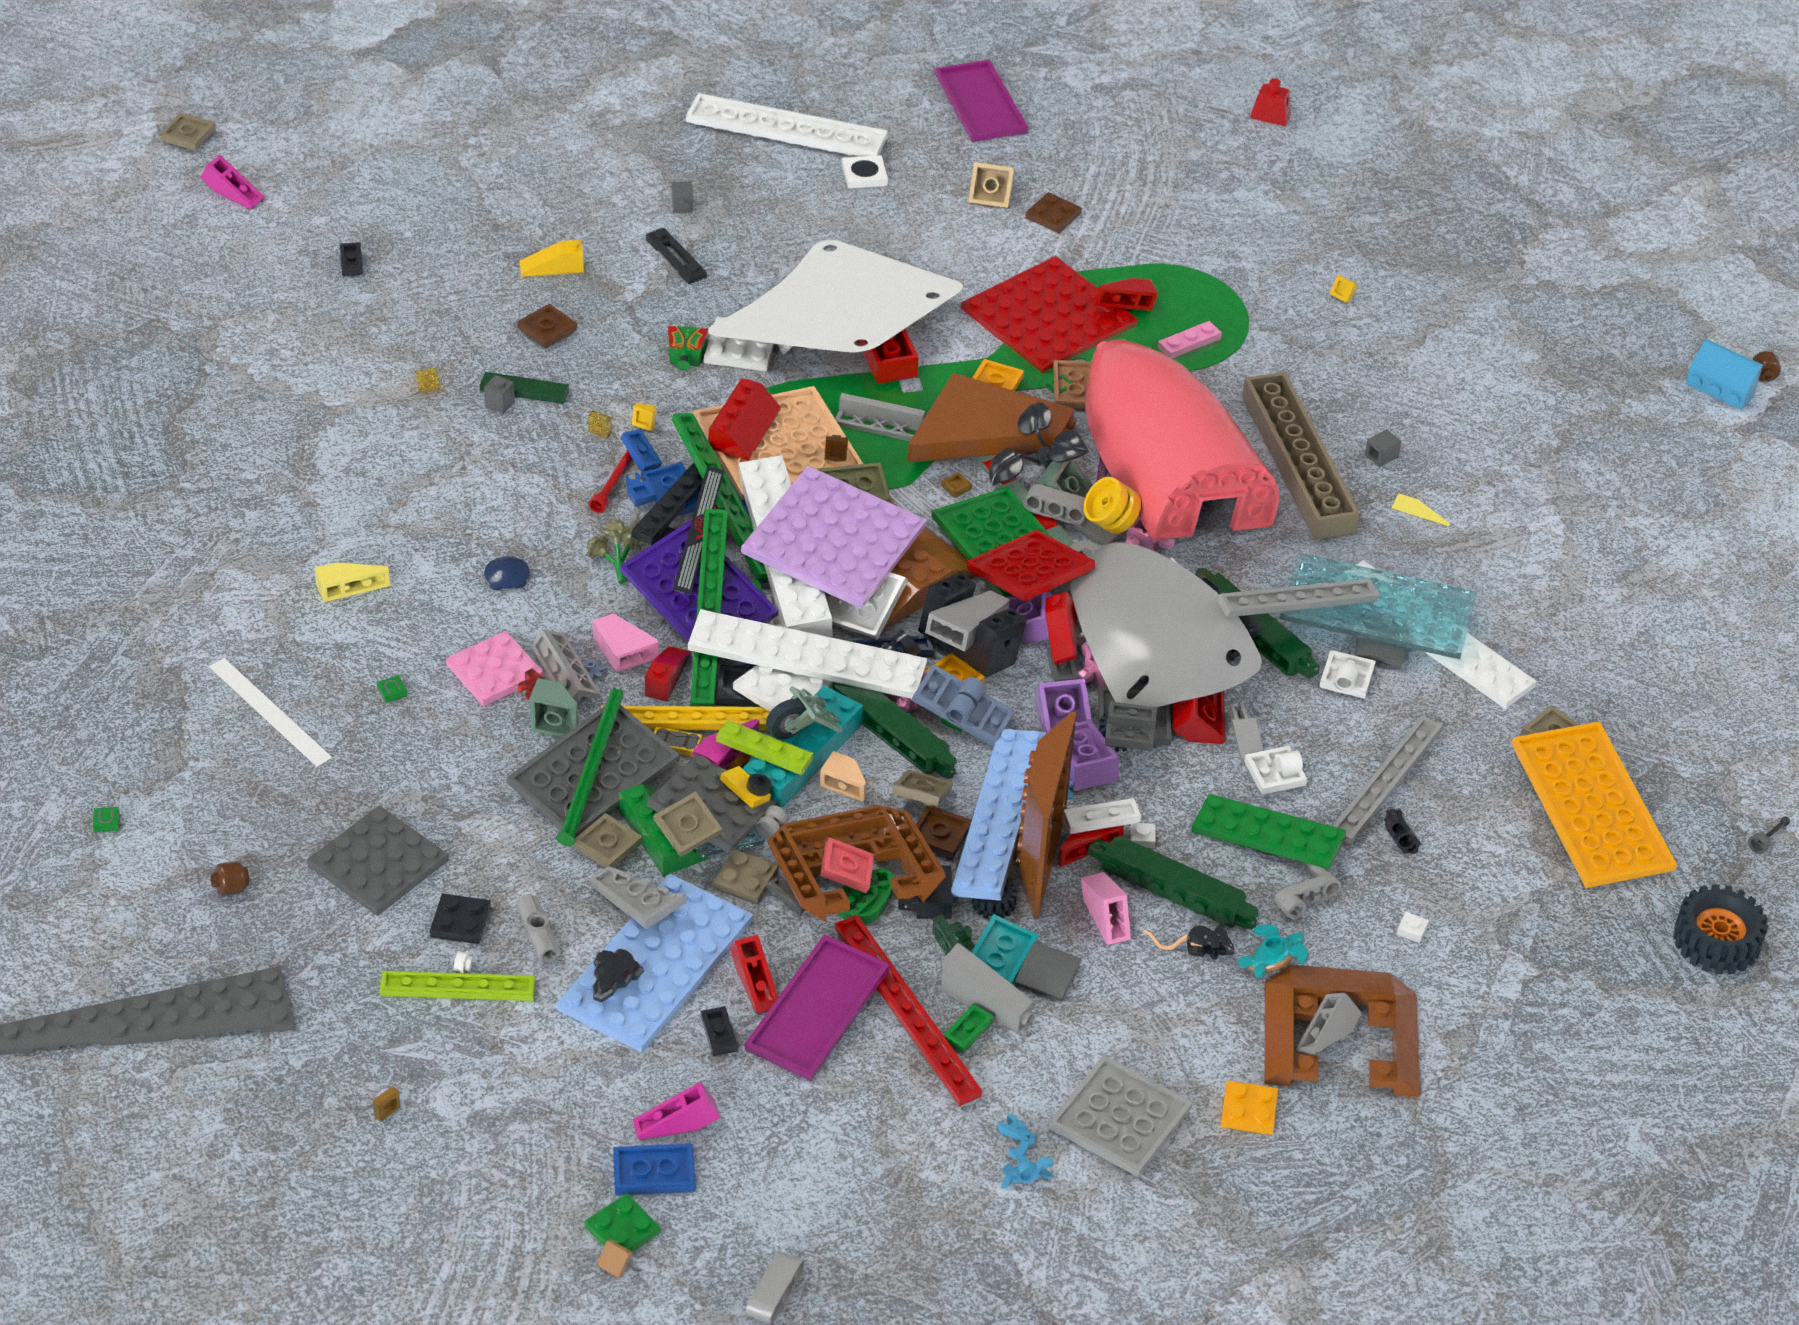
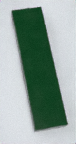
M491 372L484 373L479 385L480 391L484 392V386L497 375L514 382L515 397L564 404L569 392V384Z

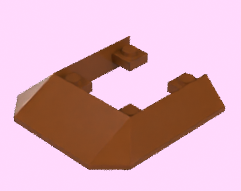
M881 805L785 823L767 840L768 846L800 906L826 922V914H838L842 911L850 910V901L843 888L822 892L813 877L821 874L825 844L829 837L874 854L876 862H887L897 858L906 874L905 876L891 878V888L898 900L919 896L923 903L945 878V871L909 812Z
M1290 964L1265 981L1264 1084L1290 1086L1291 1080L1317 1082L1318 1055L1294 1053V1020L1312 1021L1318 1010V1002H1322L1326 994L1346 993L1355 1005L1367 1006L1368 1026L1392 1028V1061H1369V1086L1393 1088V1095L1420 1096L1417 994L1392 973Z

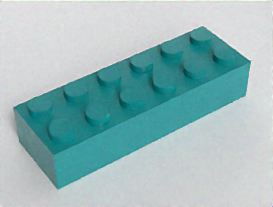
M823 686L814 697L818 695L826 701V708L839 718L838 723L843 728V731L839 733L815 721L791 738L778 739L813 753V760L804 773L799 775L756 757H753L743 767V770L749 775L763 774L767 776L772 782L769 792L771 798L778 801V807L783 808L821 769L833 751L837 752L862 726V704Z

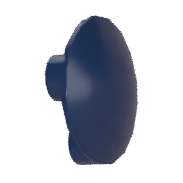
M503 556L495 558L487 564L484 576L493 590L513 587L523 588L526 586L530 569L522 559L514 556Z

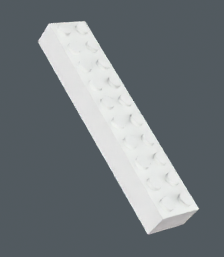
M782 455L738 463L739 480L754 530L791 487ZM764 564L774 601L779 610L778 614L782 627L833 637L832 616L824 591Z

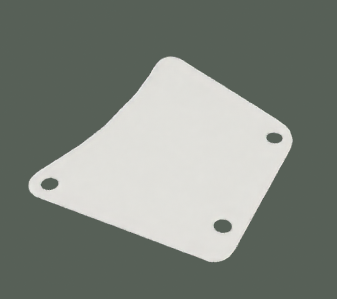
M826 240L816 243L799 265L781 283L750 305L713 324L708 332L717 337L840 352H861L881 345L958 294L963 289V285L947 277L841 241ZM827 245L837 247L834 251H825L823 248ZM936 292L940 296L935 299H929L926 297V294ZM863 339L868 341V344L856 346L854 342Z

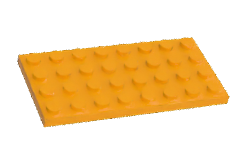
M1600 721L1513 737L1511 744L1585 888L1676 870L1677 863Z

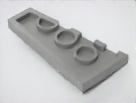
M610 866L589 878L590 885L646 929L687 903L683 894L677 893L674 895L665 887H653L649 881L644 879L635 880L631 874Z

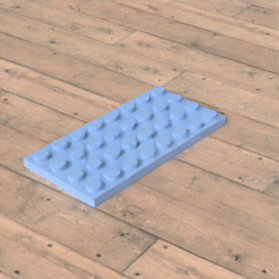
M669 874L658 888L662 886L669 889V892L674 895L677 893L685 895L687 903L648 929L631 917L603 949L614 953L617 949H625L630 952L634 960L644 968V973L636 981H631L627 987L617 989L613 996L603 1002L593 1000V985L596 981L594 977L596 967L593 961L556 1003L558 1011L643 1053L727 953L731 944L738 940L753 922L752 913L672 874Z

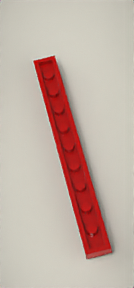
M854 915L835 923V930L845 944L889 963L890 970L877 987V990L957 1104L962 1106L981 1098L982 1089L859 916Z

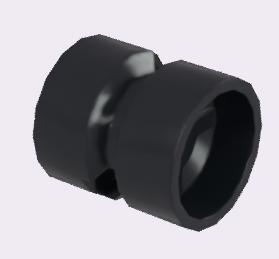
M899 629L891 637V643L886 642L880 647L900 652L897 649L900 646L904 650L902 653L914 656L921 651L915 641L902 629Z

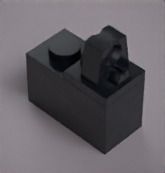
M941 865L945 871V878L923 903L919 896H914L910 899H899L898 910L917 912V919H952L951 865Z

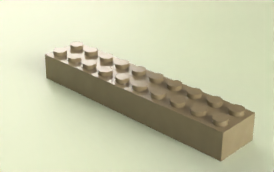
M1286 372L1246 377L1242 398L1314 540L1357 533L1360 513Z

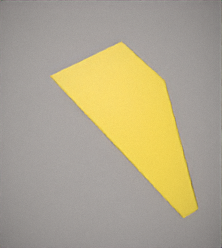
M1398 494L1391 507L1392 509L1439 524L1450 525L1448 521L1420 500L1403 494Z

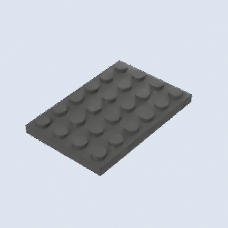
M622 705L619 707L575 838L605 813L609 814L619 806L620 791L639 784H649L680 760L678 752ZM605 706L507 777V784L561 831Z

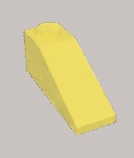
M336 562L314 568L316 586L323 602L390 586L388 566Z

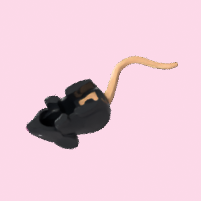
M1219 925L1214 931L1206 926H1195L1188 934L1182 936L1170 946L1160 944L1152 933L1143 930V933L1149 935L1156 946L1163 950H1172L1187 941L1188 953L1194 956L1204 957L1205 954H1209L1210 958L1216 960L1218 954L1221 956L1235 954V948L1225 928Z

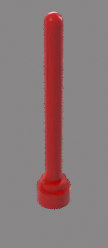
M628 450L623 455L601 492L594 494L590 499L589 507L592 511L603 513L607 508L609 494L632 459Z

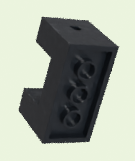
M959 572L929 586L918 631L949 654H954L987 678L1015 664L1027 619L1016 610L1008 608L980 621L974 644L965 652L925 633L928 616L931 611L973 597L976 583Z

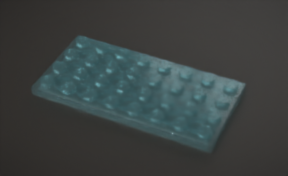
M1298 553L1288 587L1370 579L1378 590L1380 597L1376 602L1280 612V620L1461 659L1477 596L1476 591Z

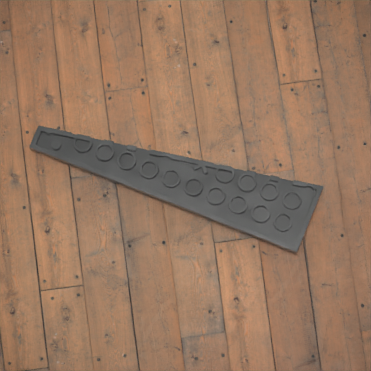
M278 966L0 1024V1055L30 1053L38 1048H49L50 1051L60 1050L62 1046L74 1045L78 1049L86 1048L87 1044L102 1043V1046L172 1041L175 1039H194L197 1035L209 1034L210 1037H220L221 1033L236 1032V1035H243L251 1030H262V1033L295 1030V1024L281 968Z

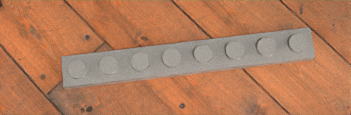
M1370 579L1222 593L1218 596L1217 602L1226 617L1376 602L1380 594Z
M1421 716L1333 825V827L1346 830L1345 843L1351 845L1441 733V724Z

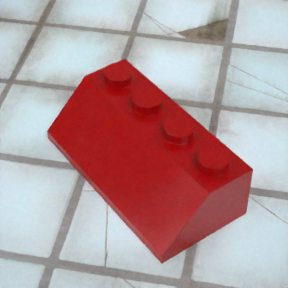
M741 378L709 427L708 442L714 451L749 461L778 415L781 406L762 383Z
M1224 691L1173 703L1172 727L1177 735L1182 736L1188 742L1223 744L1225 742Z

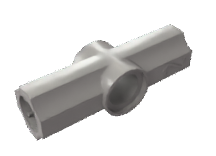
M530 893L522 895L516 901V907L526 928L527 939L532 943L539 961L545 963L553 962L560 956V949L549 926V918L543 912L537 896H533Z

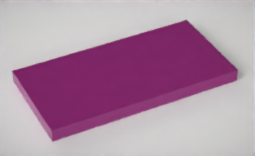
M990 59L935 68V76L971 142L1028 133L1027 123Z
M824 934L744 1044L745 1050L812 1081L889 972V963Z

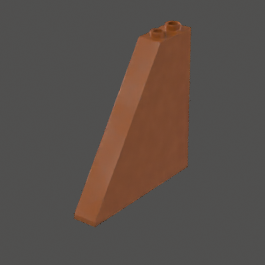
M953 373L909 442L907 461L919 462L997 455L1006 449H1012L1015 453L1036 452L1043 446L1035 432L1031 435H1025L1020 432L1018 428L1020 415L1030 405L1037 402L1043 403L1049 408L1052 414L1051 424L1047 429L1039 431L1046 445L1050 447L1051 444H1054L1058 434L1067 430H1074L1077 418H1074L1075 408Z

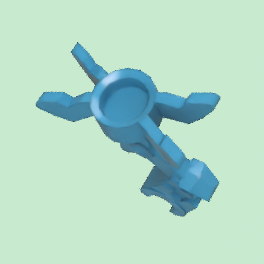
M1008 1114L1007 1123L1009 1125L1000 1121L998 1131L1021 1142L1017 1149L1009 1148L1010 1157L1016 1159L1018 1165L1017 1167L1010 1164L1004 1166L1002 1173L1006 1176L1003 1179L1002 1188H1007L1011 1183L1019 1181L1021 1183H1029L1042 1176L1046 1179H1052V1173L1045 1168L1053 1165V1159L1041 1157L1035 1164L1032 1161H1028L1025 1155L1028 1148L1034 1145L1037 1134H1031L1026 1129L1027 1125L1013 1114Z

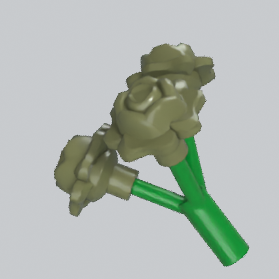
M613 520L607 523L606 528L602 529V532L612 537V543L615 544L616 560L606 549L609 539L604 535L600 537L594 536L588 540V552L586 555L591 559L596 556L607 558L615 565L618 583H625L627 578L620 572V565L625 562L627 554L633 546L639 548L644 542L631 537L634 526H624L623 521ZM624 542L625 549L621 556L620 543Z

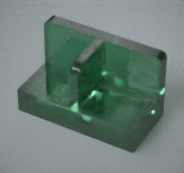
M943 914L933 917L932 934L945 955L957 943L972 952L975 945L971 941L972 929L970 926L963 927L960 922L949 925Z

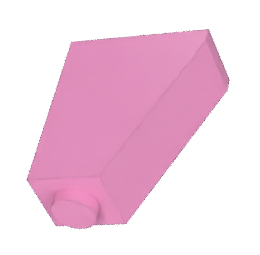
M611 614L593 620V638L616 673L652 661L659 655V644L656 638L619 616Z
M1105 872L1082 877L1083 900L1106 944L1111 945L1130 940L1127 894Z

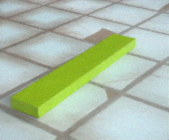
M382 971L379 992L380 996L534 1001L536 978L529 975Z

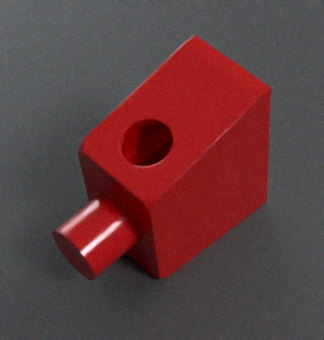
M1272 78L1269 80V84H1262L1250 115L1251 119L1281 126L1287 125L1291 116L1290 91L1287 88L1280 87L1281 81L1279 79Z

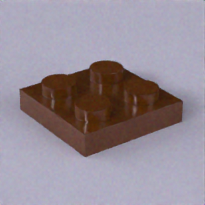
M1048 192L1026 211L1025 218L1056 233H1060L1081 215L1082 207Z
M547 304L517 321V328L544 348L551 346L578 330L575 321L551 304Z
M926 806L916 825L933 853L953 859L969 832L972 820L934 806Z

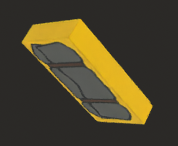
M655 727L654 730L657 736L680 755L694 757L693 750L695 746L702 742V735L661 727Z

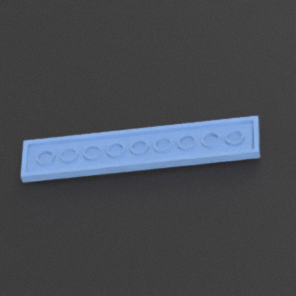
M1004 729L995 742L951 888L952 896L1001 900L1020 835L1021 819H1024V817H1020L1023 802L1026 803L1025 800H1022L1023 789L1025 785L1028 786L1027 783H1024L1026 768H1031V765H1028L1031 750L1036 751L1038 741L1046 735V732Z

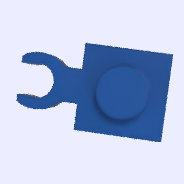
M635 472V479H630L626 475L627 494L635 507L656 501V494L649 482H641L639 473Z

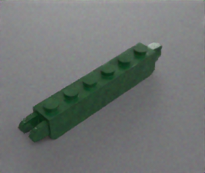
M1198 568L1196 574L1200 572L1224 593L1242 592L1220 573L1214 575L1206 568ZM1270 614L1251 615L1262 625L1257 636L1252 639L1261 655L1288 676L1300 673L1310 679L1319 674L1320 666L1311 657L1312 649L1307 644L1297 638Z
M833 682L834 691L863 705L862 725L924 774H933L936 771L945 778H954L956 774L954 766L957 760L949 752L950 746L946 741L933 734L928 727H924L911 714L906 713L881 692Z
M1122 836L1115 837L1111 843L1097 839L1089 846L1088 854L1102 862L1101 869L1111 875L1122 878L1131 884L1142 887L1153 894L1164 897L1175 904L1184 906L1232 929L1235 925L1249 930L1257 926L1256 917H1258L1259 909L1245 902V892Z

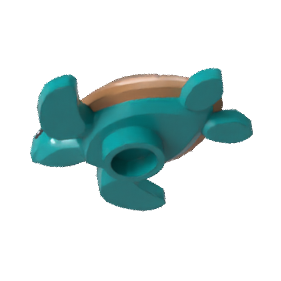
M1270 924L1258 925L1254 928V933L1266 939L1254 948L1251 956H1243L1237 960V963L1244 968L1250 966L1256 978L1263 977L1265 973L1283 969L1294 957L1298 960L1299 964H1304L1309 956L1307 948L1303 945L1305 941L1303 932L1293 933L1284 938L1281 937L1276 926Z

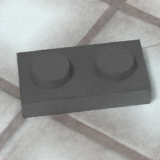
M1047 647V657L1053 681L1079 679L1074 659L1054 664L1051 647Z

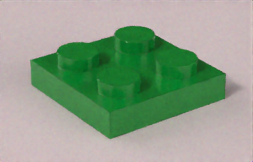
M628 1193L584 1221L585 1228L603 1247L608 1240H613L631 1252L661 1233V1227Z

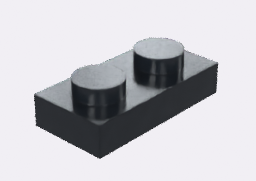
M340 243L342 276L363 275L361 243Z
M726 1006L700 1011V1018L712 1056L738 1052V1044Z

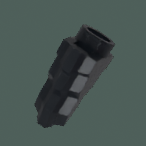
M1389 807L1384 818L1386 830L1404 854H1416L1421 844L1402 809Z
M617 949L615 953L607 950L597 953L594 960V966L596 967L594 977L596 981L593 985V1000L605 1001L613 996L617 989L627 987L631 981L638 980L644 973V968L634 960L630 952L625 949Z

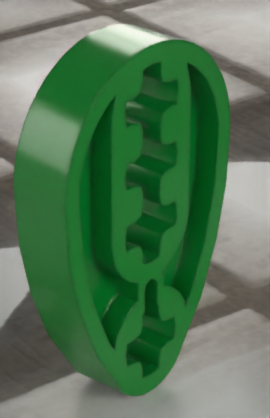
M884 868L872 870L870 887L867 893L843 885L840 889L843 888L847 895L851 911H842L838 913L842 919H847L858 915L864 924L878 919L885 911L892 896L891 878L894 877L893 873ZM855 902L858 903V904H857V910H854V908H855Z

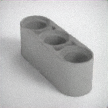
M1041 484L1031 486L1023 500V505L1028 511L1063 522L1079 525L1086 518L1084 514V497Z
M778 1251L751 1295L745 1314L767 1324H774L800 1279L805 1262Z

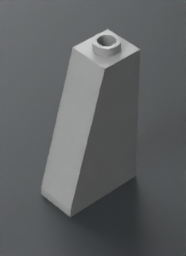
M990 590L931 611L928 616L925 633L965 652L974 644L979 622L1008 609L1010 599Z
M957 943L943 959L941 992L969 1007L972 1004L977 1005L994 1015V1021L1016 1033L1024 1025L1028 1026L1034 1016L1032 1012L1033 1000L965 947Z

